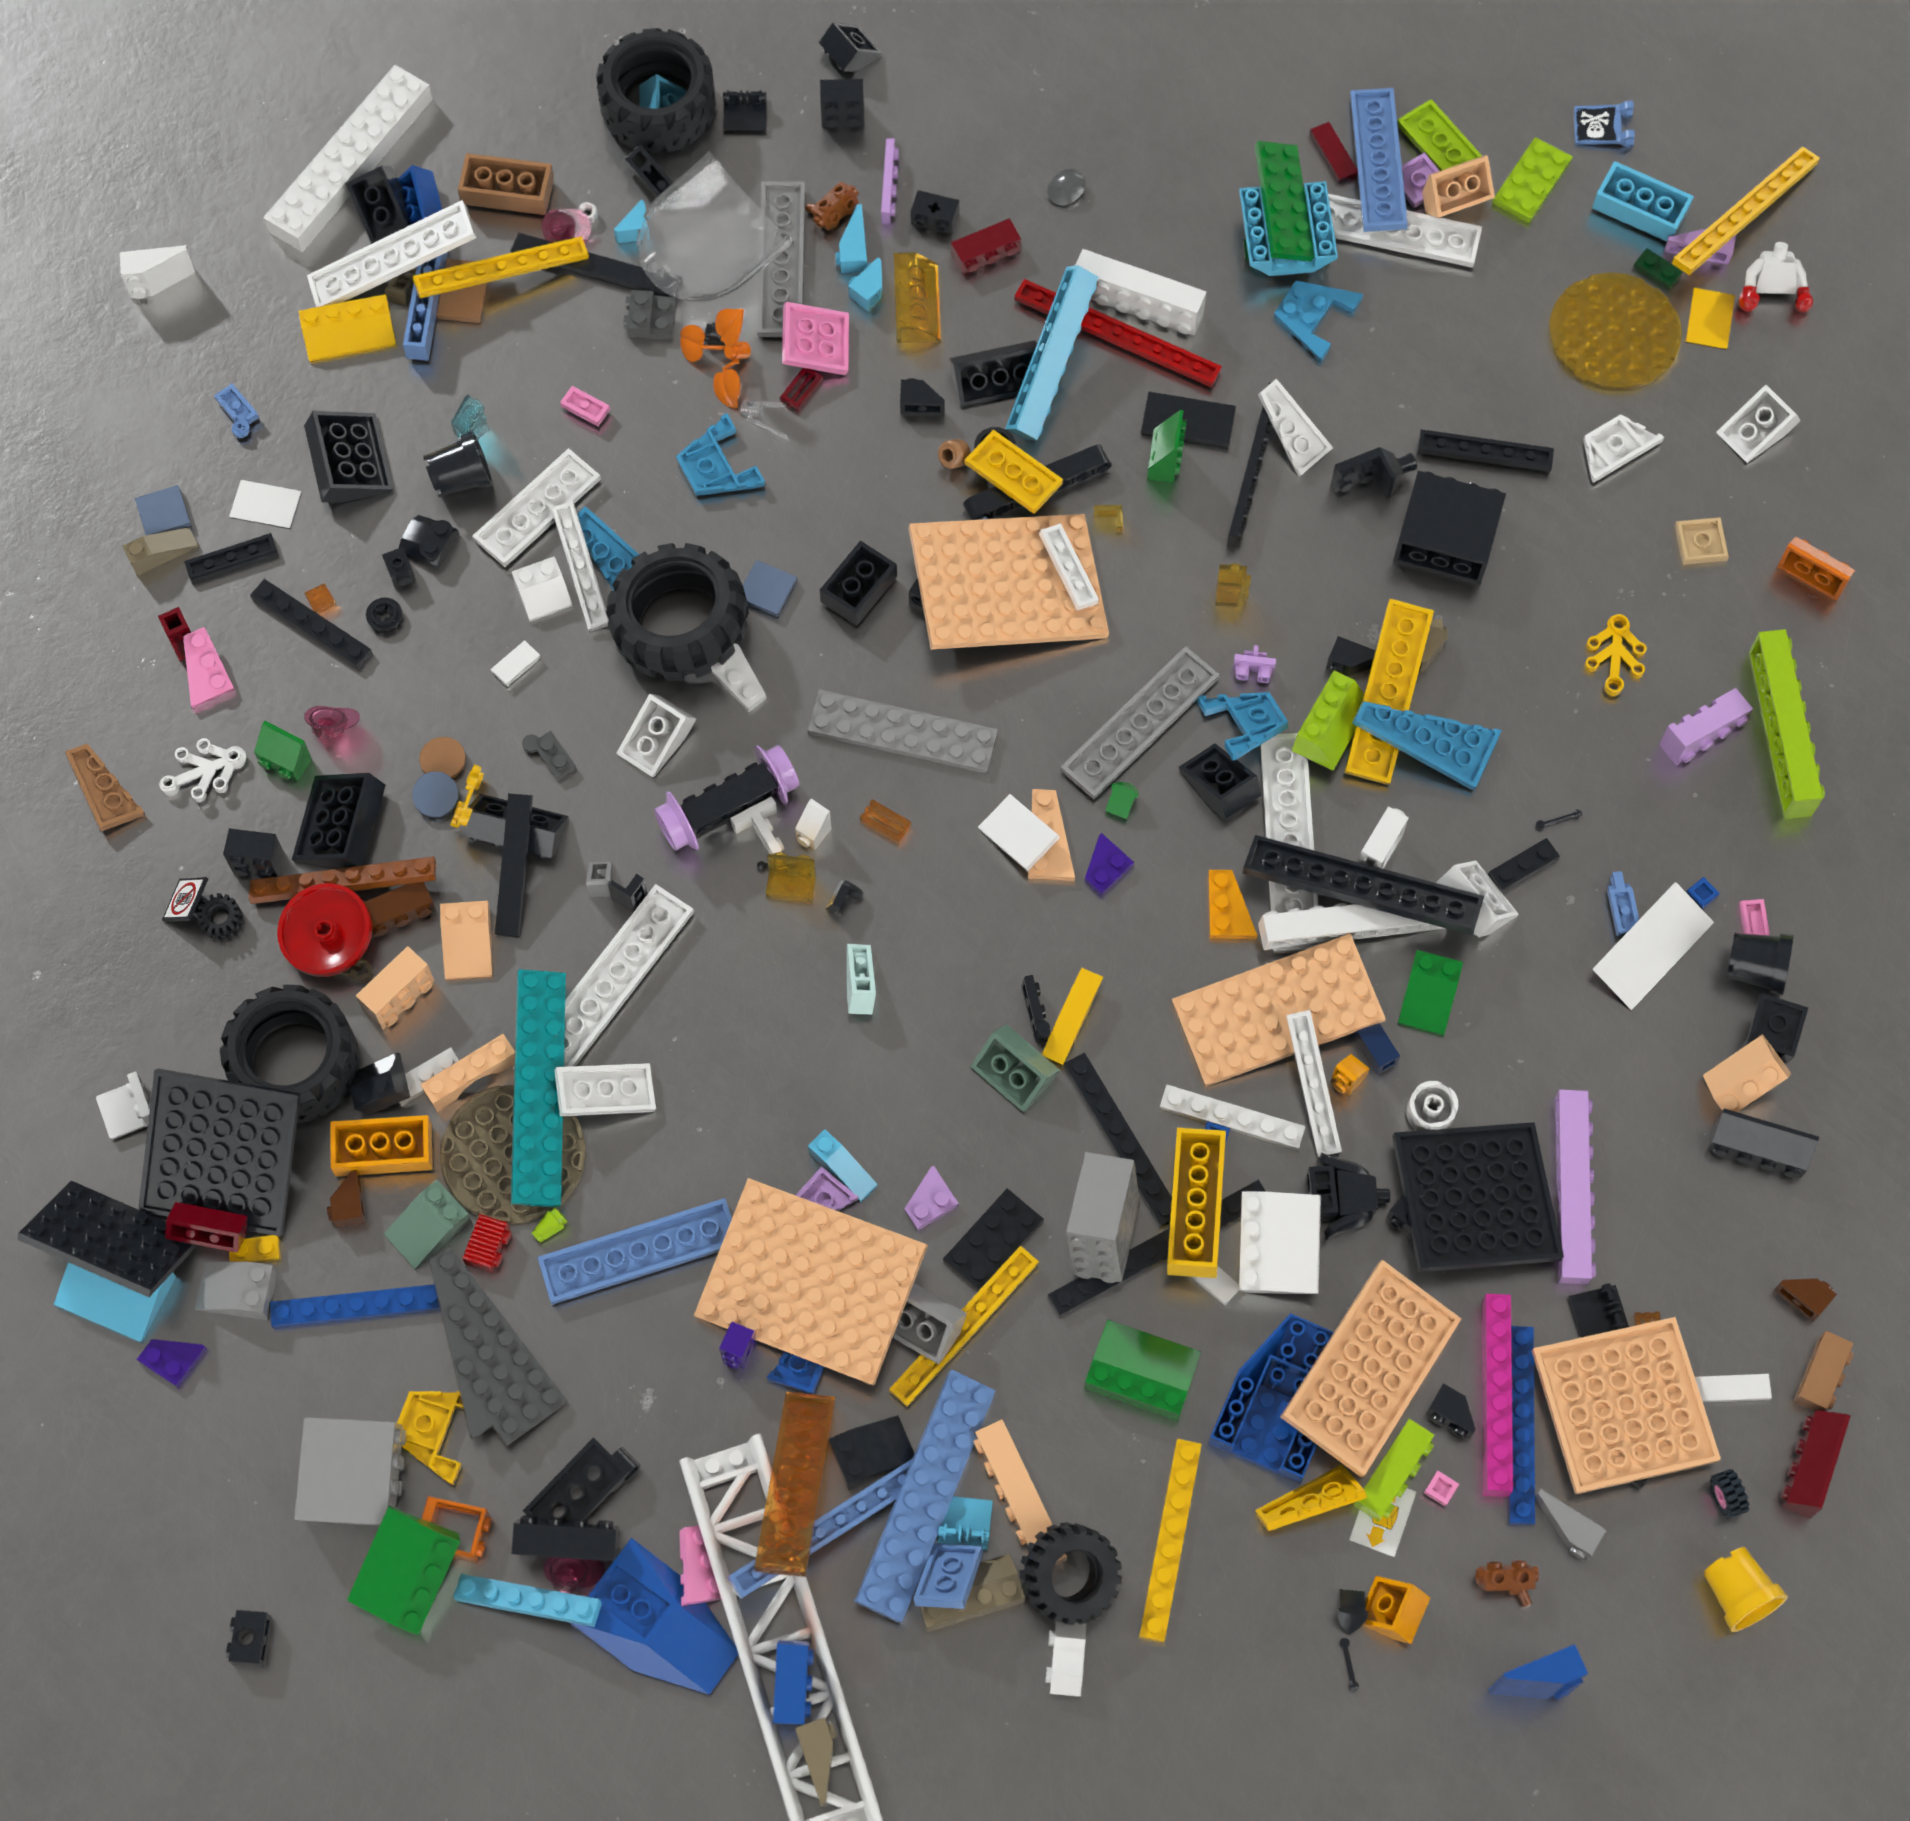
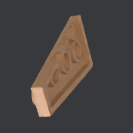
M88 744L65 751L68 762L100 832L145 816L143 809L134 802L132 796L127 790H124L119 784L118 779L109 772L105 764Z

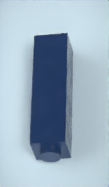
M1380 1023L1352 1033L1377 1074L1398 1064L1400 1055Z

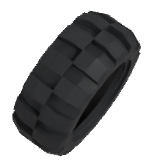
M673 543L657 546L659 551L649 555L644 551L633 558L631 561L632 567L629 570L623 568L612 585L614 591H610L607 598L606 614L609 619L608 627L619 653L627 663L636 665L638 671L657 678L659 674H663L667 681H684V676L695 674L696 678L712 673L711 666L717 662L723 665L735 653L733 644L740 645L748 627L746 621L749 615L747 597L738 573L731 569L729 562L713 551L707 554L704 547L685 543L684 548H676ZM678 589H694L708 594L715 600L714 607L707 619L687 633L665 636L652 633L641 626L642 617L648 606L667 592Z

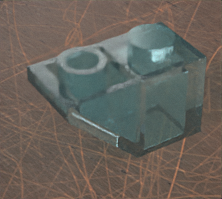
M466 395L451 421L454 434L459 438L461 435L473 430L477 439H479L489 431L488 419L484 413L485 407L478 399L474 400L469 395Z

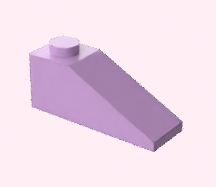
M1706 229L1668 237L1664 252L1677 255ZM1736 235L1706 261L1728 265L1733 254Z

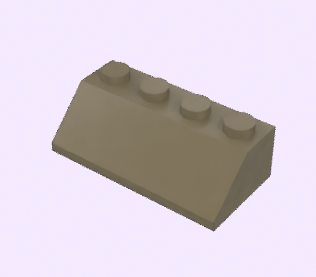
M1010 1554L980 1562L964 1609L920 1606L927 1632L1025 1603L1020 1579Z

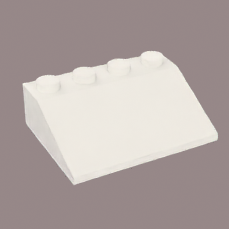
M1242 1192L1240 1291L1245 1293L1319 1294L1321 1195Z

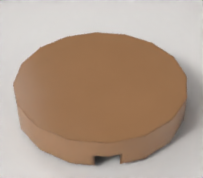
M438 737L424 745L420 752L419 762L424 774L442 772L454 780L465 768L466 755L458 741L450 737Z

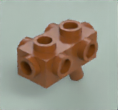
M840 181L816 204L807 203L805 210L813 214V221L819 228H825L829 231L839 225V220L845 215L854 212L855 206L859 203L857 199L859 192L853 185H847Z
M1492 1561L1487 1562V1566H1479L1475 1571V1577L1479 1587L1485 1591L1508 1590L1510 1595H1518L1522 1606L1527 1607L1532 1604L1527 1590L1536 1589V1582L1539 1580V1570L1537 1566L1527 1564V1561H1512V1565H1502V1562Z

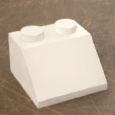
M555 556L512 571L515 586L530 622L573 606Z

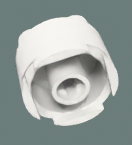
M1424 1082L1414 1090L1406 1109L1407 1119L1415 1131L1448 1129L1451 1127L1457 1114L1458 1098L1450 1087H1446L1441 1082Z

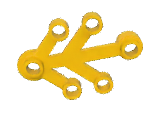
M1622 614L1611 616L1607 622V628L1598 635L1589 637L1586 643V648L1589 651L1596 652L1603 641L1613 636L1612 644L1594 657H1588L1584 664L1588 672H1595L1599 664L1611 656L1610 675L1604 684V690L1610 696L1619 695L1624 687V682L1619 677L1621 658L1631 668L1630 674L1632 677L1640 678L1645 672V666L1639 663L1633 656L1637 658L1643 657L1647 647L1630 632V622ZM1619 624L1622 628H1617L1614 625ZM1622 637L1633 647V656L1622 645ZM1590 642H1595L1597 646H1592ZM1639 647L1643 652H1638L1635 648ZM1593 662L1596 666L1591 667L1588 663ZM1634 668H1639L1641 672H1635ZM1613 685L1617 690H1612L1609 686Z
M474 764L465 782V789L468 792L464 802L458 801L450 823L452 827L467 826L473 810L468 808L470 798L474 789L478 791L484 773L480 772L481 766Z

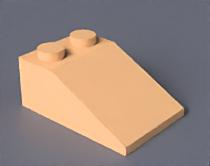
M488 901L440 904L445 980L493 977L491 909Z

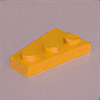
M1208 870L1210 939H1257L1258 935L1233 871Z

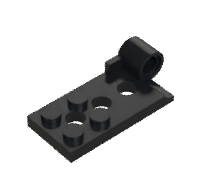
M593 1437L523 1509V1512L526 1515L537 1516V1521H546L548 1517H554L552 1513L553 1506L557 1503H562L565 1508V1512L561 1516L563 1522L571 1523L573 1519H586L612 1491L615 1492L624 1482L629 1480L641 1465L623 1447L611 1455ZM593 1466H597L600 1469V1476L597 1480L591 1481L588 1478V1470ZM574 1485H580L583 1490L582 1495L578 1499H573L570 1496V1489Z

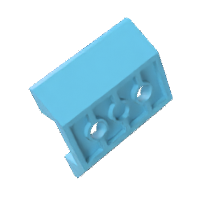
M1326 181L1304 183L1315 256L1311 262L1271 258L1261 187L1239 188L1251 267L1269 276L1312 273L1338 258Z

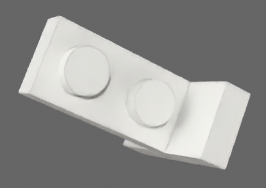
M771 796L731 817V825L736 834L753 826L773 861L778 862L783 859L782 850H784V846L779 837L775 838L771 832L773 827L767 819L777 813L776 803Z

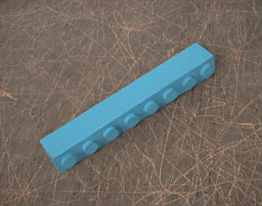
M1079 265L1069 266L1065 269L1005 428L1026 441L1037 440L1042 434L1043 423L1050 413L1053 397L1058 392V384L1061 376L1065 373L1066 362L1073 352L1075 338L1081 331L1083 317L1088 312L1089 301L1097 288L1098 276Z

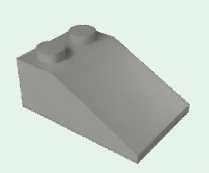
M205 1262L195 1311L268 1320L271 1309L270 1302L273 1299L278 1272L273 1265L254 1262Z

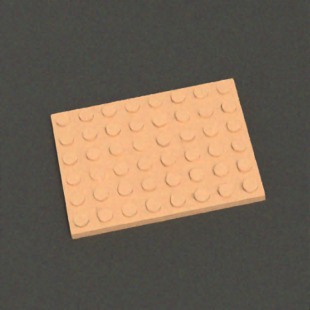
M1085 514L910 523L908 529L931 650L1108 638L1109 630ZM1058 524L1062 525L1099 599L1096 605L1076 610L1039 536L1042 529Z
M748 1178L694 1316L726 1329L729 1328L731 1321L754 1330L755 1340L874 1386L928 1245Z

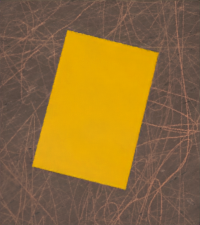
M1694 288L1686 342L1727 349L1735 295Z

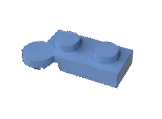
M230 384L215 394L214 397L235 422L232 425L234 436L244 438L250 432L249 425L257 420L259 415L237 388Z

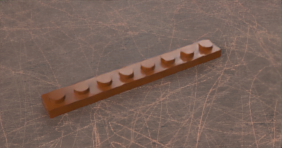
M432 856L250 880L248 899L251 904L292 899L300 891L322 883L339 884L352 891L435 881L436 860Z

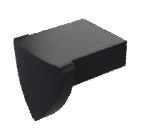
M843 879L837 884L826 910L835 913L841 908L847 895L861 899L864 892L856 885Z
M1339 1589L1338 1621L1348 1634H1352L1365 1623L1368 1617V1611L1365 1608V1591Z

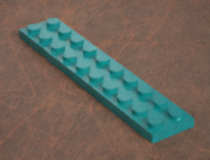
M518 969L511 1205L561 1206L563 1116H560L554 1070L556 1067H564L566 973L523 969Z

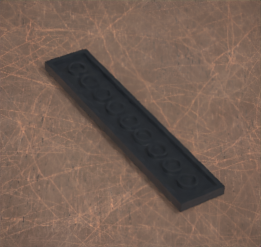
M1255 835L1242 874L1472 936L1484 900L1483 895Z

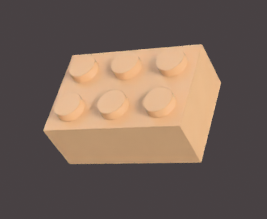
M407 946L356 995V998L363 1012L384 1030L387 1026H391L397 1021L398 1015L402 1011L411 1008L421 993L429 991L433 985L434 978L428 964Z

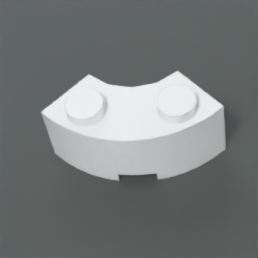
M1056 1621L1055 1631L1050 1630L1048 1646H1053L1052 1667H1047L1045 1682L1050 1683V1694L1081 1696L1086 1623L1079 1624L1075 1622L1074 1625H1067Z

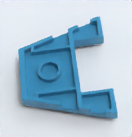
M1295 281L1275 311L1274 318L1292 336L1294 335L1306 350L1309 349L1315 355L1314 358L1321 363L1330 350L1331 343L1314 335V331L1332 304L1353 314L1362 301L1363 294Z
M727 413L720 417L721 420L714 426L711 425L703 436L699 439L696 438L676 456V461L695 496L766 486L765 480L757 466L735 475L720 449L717 441L736 433V428Z
M1270 692L1241 693L1240 697H1227L1226 694L1217 695V698H1206V695H1200L1197 699V704L1205 716L1228 710L1242 732V736L1225 740L1224 747L1233 761L1288 729V720Z

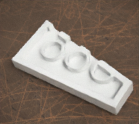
M1277 379L1258 394L1297 476L1300 477L1333 447Z

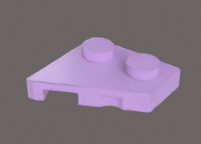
M932 1166L904 1210L916 1230L919 1231L957 1208L959 1203L936 1168Z

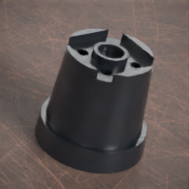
M473 430L461 435V439L423 455L424 461L429 460V466H426L435 491L440 490L438 493L439 498L475 487L483 489L493 486L486 458Z
M1734 932L1726 978L1768 988L1772 993L1783 995L1794 934L1780 933V936Z

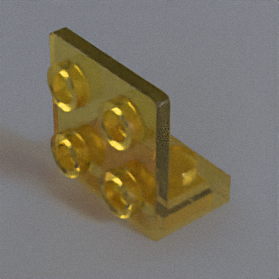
M780 852L768 854L769 875L766 897L813 903L816 883L815 860L806 855L792 857Z

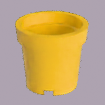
M1746 1547L1730 1552L1732 1556L1725 1559L1723 1557L1719 1558L1704 1571L1706 1580L1725 1612L1724 1619L1731 1632L1743 1630L1757 1623L1779 1608L1788 1598L1779 1584H1774Z

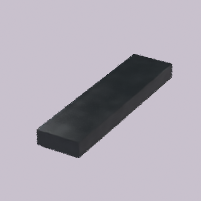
M269 533L186 560L184 563L190 581L193 584L278 556L279 554L272 534Z

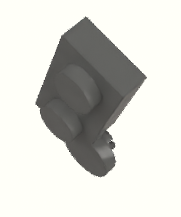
M549 731L540 738L534 734L524 737L522 741L524 750L529 753L538 752L540 758L557 781L577 769L575 763L552 731Z

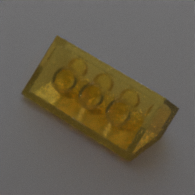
M916 252L894 253L897 343L941 342L938 264Z

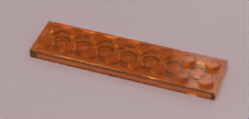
M786 1391L755 1560V1572L806 1577L835 1408V1397Z

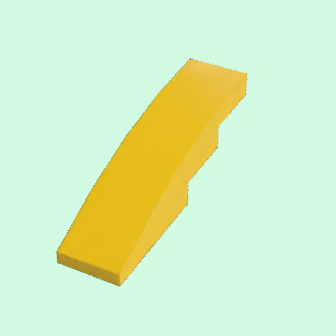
M1081 968L1042 1052L1044 1057L1064 1065L1082 1024L1087 1018L1104 978L1103 976Z

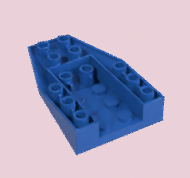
M1290 1313L1239 1369L1208 1444L1301 1484L1317 1444L1280 1416L1334 1332Z
M632 1537L587 1596L599 1599L602 1602L595 1627L571 1623L575 1629L632 1671L708 1695L712 1693L739 1655L735 1644L706 1603L681 1606V1597L684 1596V1585H681V1576Z

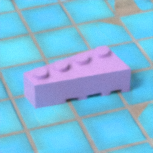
M1736 688L1715 699L1710 704V708L1704 705L1692 717L1688 714L1677 725L1675 723L1668 725L1659 745L1675 765L1682 761L1685 763L1689 762L1696 756V752L1701 749L1703 751L1707 750L1714 744V740L1719 737L1724 739L1732 732L1731 729L1737 725L1742 727L1750 720L1749 716L1753 708Z

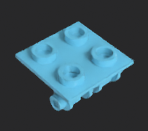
M953 1496L942 1525L939 1526L938 1544L982 1546L983 1551H988L993 1501Z

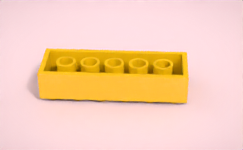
M1177 1128L1167 1275L1217 1278L1226 1131Z

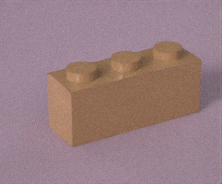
M1825 1330L1818 1339L1794 1399L1795 1403L1812 1411L1832 1409L1837 1396L1833 1395L1836 1386L1840 1388L1845 1378V1374L1842 1373L1844 1366L1850 1364L1854 1352L1851 1351L1853 1342Z

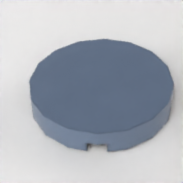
M429 772L422 775L416 781L412 790V799L415 807L423 815L431 818H442L449 815L456 808L459 800V789L456 782L449 775L442 772Z

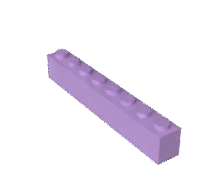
M1559 1090L1555 1097L1557 1228L1564 1256L1561 1261H1558V1283L1588 1285L1596 1274V1264L1592 1262V1254L1595 1253V1239H1591V1230H1594L1595 1217L1591 1215V1206H1594V1192H1590V1183H1593L1594 1170L1590 1168V1160L1593 1159V1145H1589V1137H1592L1593 1123L1589 1122V1114L1592 1113V1099H1588V1091Z

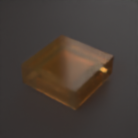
M325 583L304 593L312 610L316 613L336 605Z

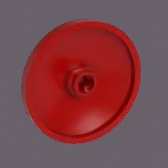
M333 883L313 885L296 894L282 911L277 928L279 947L287 961L305 974L316 977L337 975L351 968L364 955L372 936V919L364 901L349 888Z

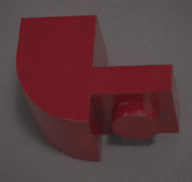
M176 607L159 615L158 618L181 663L186 661L183 636L191 633L180 608Z

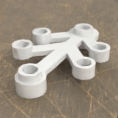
M202 738L196 744L198 751L201 754L210 753L220 758L210 761L190 754L186 748L180 747L175 751L177 761L198 767L175 777L167 775L160 780L159 786L165 795L173 796L179 792L180 785L202 777L198 786L191 790L193 799L196 802H201L206 798V791L216 770L223 767L221 777L214 779L213 787L218 793H223L228 789V782L234 769L241 768L246 762L245 751L238 746L223 749L212 745L208 739ZM203 744H208L207 748L201 749V746ZM181 753H186L185 757L179 758ZM232 755H238L236 759H230ZM172 781L170 786H165L167 782ZM223 782L224 785L222 787H217L218 783ZM201 791V796H195L196 792Z

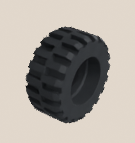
M1065 1522L1060 1523V1526L1051 1525L1047 1527L1046 1533L1040 1531L1035 1535L1037 1539L1035 1543L1029 1542L1026 1547L1029 1553L1027 1557L1022 1556L1021 1563L1025 1565L1024 1570H1020V1578L1025 1581L1021 1587L1023 1593L1028 1595L1027 1600L1029 1603L1036 1607L1038 1612L1057 1622L1074 1625L1075 1622L1079 1624L1088 1623V1618L1096 1620L1101 1616L1100 1611L1102 1609L1107 1611L1112 1606L1109 1601L1112 1597L1117 1598L1119 1593L1115 1589L1117 1584L1122 1582V1576L1118 1575V1570H1121L1122 1566L1121 1561L1115 1559L1118 1556L1115 1547L1110 1546V1541L1105 1536L1084 1525ZM1071 1550L1082 1551L1089 1562L1087 1582L1076 1594L1069 1597L1060 1596L1056 1593L1052 1583L1054 1566L1065 1553Z

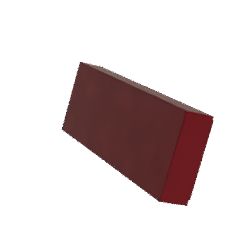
M1330 122L1310 129L1309 134L1338 183L1358 176L1355 164Z

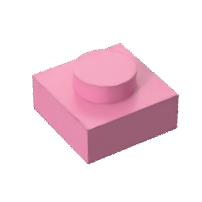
M1437 1470L1424 1494L1446 1507L1459 1483Z

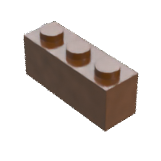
M424 882L405 884L364 902L372 919L371 937L383 936L392 928L406 926L411 920L418 917H427L432 911L436 910Z

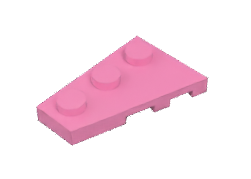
M205 627L184 635L191 707L195 708L235 690Z
M699 1525L681 1529L680 1559L683 1562L684 1574L681 1575V1585H684V1596L681 1597V1606L722 1600Z

